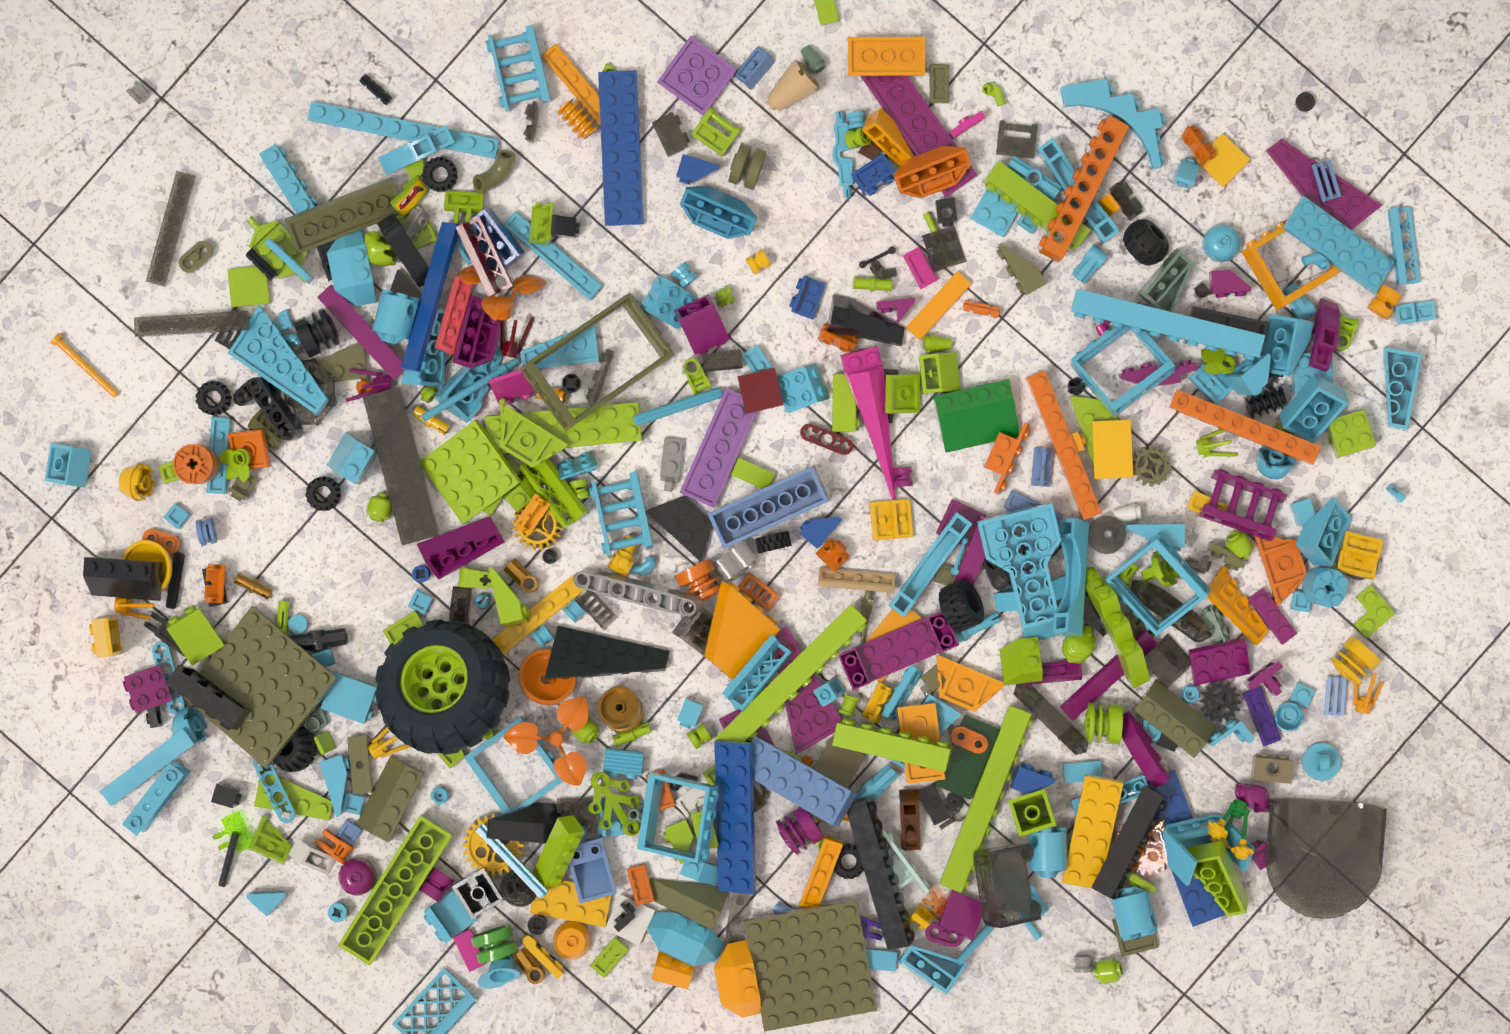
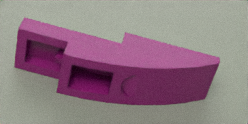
M1320 298L1312 332L1315 334L1308 366L1327 372L1330 367L1332 353L1337 348L1340 312L1338 304Z
M1191 360L1181 362L1180 367L1175 368V373L1157 386L1180 383L1181 374L1198 370L1197 363L1191 364ZM1152 362L1140 365L1141 369L1135 371L1133 367L1122 370L1123 374L1118 375V377L1126 382L1138 384L1156 371L1158 366H1152Z

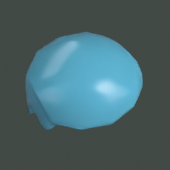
M1285 702L1279 705L1275 711L1276 725L1285 732L1295 731L1303 723V710L1294 702Z

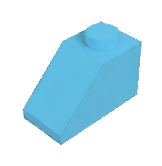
M1188 158L1180 160L1171 183L1187 189L1192 188L1199 166L1195 165L1196 162Z
M684 860L680 875L716 886L718 866L709 862L693 863Z

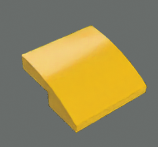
M910 499L869 502L872 541L913 537Z
M1346 531L1336 570L1373 580L1381 555L1383 540Z

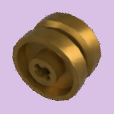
M617 686L608 689L600 697L598 703V713L602 721L614 732L621 734L630 733L643 722L645 715L644 706L637 695L627 687Z

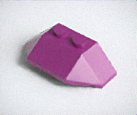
M471 295L453 354V363L468 368H474L493 360L501 329L498 319L495 321L483 310L481 306L483 299Z

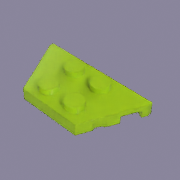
M1071 396L1069 398L1094 467L1092 421L1118 420V417H1113L1099 399Z
M507 405L504 406L500 447L530 467L537 466L568 446L567 443Z

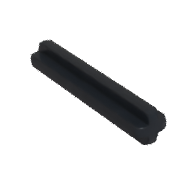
M174 553L172 576L169 582L165 605L169 609H175L177 606L185 554Z

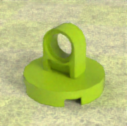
M1158 551L1153 552L1151 556L1152 567L1141 571L1143 580L1149 581L1157 578L1165 587L1177 584L1178 581L1175 578L1179 577V574Z

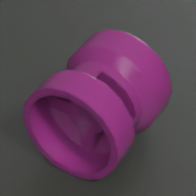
M912 467L893 468V474L896 476L894 487L913 486V480L911 479Z

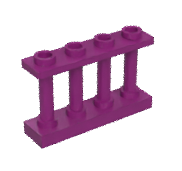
M1214 470L1210 478L1216 480L1210 503L1202 506L1198 516L1271 542L1277 532V529L1272 528L1273 526L1271 525L1278 502L1283 503L1287 498V494H1284L1282 490L1277 488H1267L1260 482L1253 483L1247 481L1243 476L1230 475L1226 470ZM1224 483L1234 486L1229 507L1226 511L1217 507ZM1242 490L1253 493L1246 517L1238 516L1235 513ZM1260 496L1271 499L1264 523L1262 524L1255 522L1253 519Z

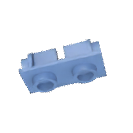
M1034 447L1031 486L1050 487L1053 449Z

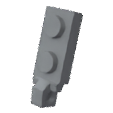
M664 438L660 481H665L664 491L672 492L673 482H678L683 440Z

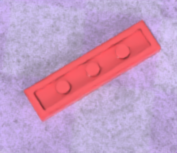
M455 276L453 279L434 347L450 355L454 354L473 284L464 283L458 276Z

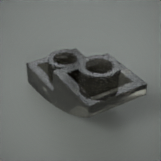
M535 101L532 104H528L524 112L527 115L526 120L532 122V124L526 126L523 135L526 136L525 140L532 144L535 140L539 123V109Z

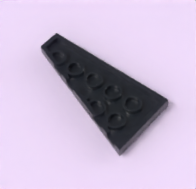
M557 626L544 681L557 678L569 679V677L585 678L610 676L619 673L623 675L632 672L665 671L670 651Z

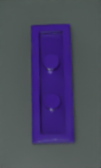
M1258 686L1253 690L1243 692V698L1263 747L1282 740L1261 687Z

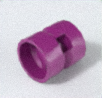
M434 867L428 875L429 880L424 881L419 890L440 903L445 896L444 891L449 890L454 880Z

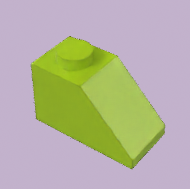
M524 474L519 478L522 482L502 496L516 512L523 508L536 493Z

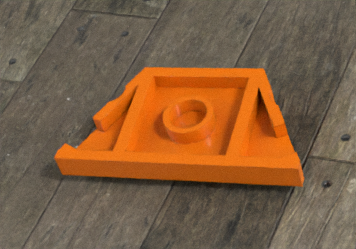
M1254 536L1275 603L1280 605L1303 582L1307 574L1300 550L1296 546L1297 540L1274 537L1270 542Z

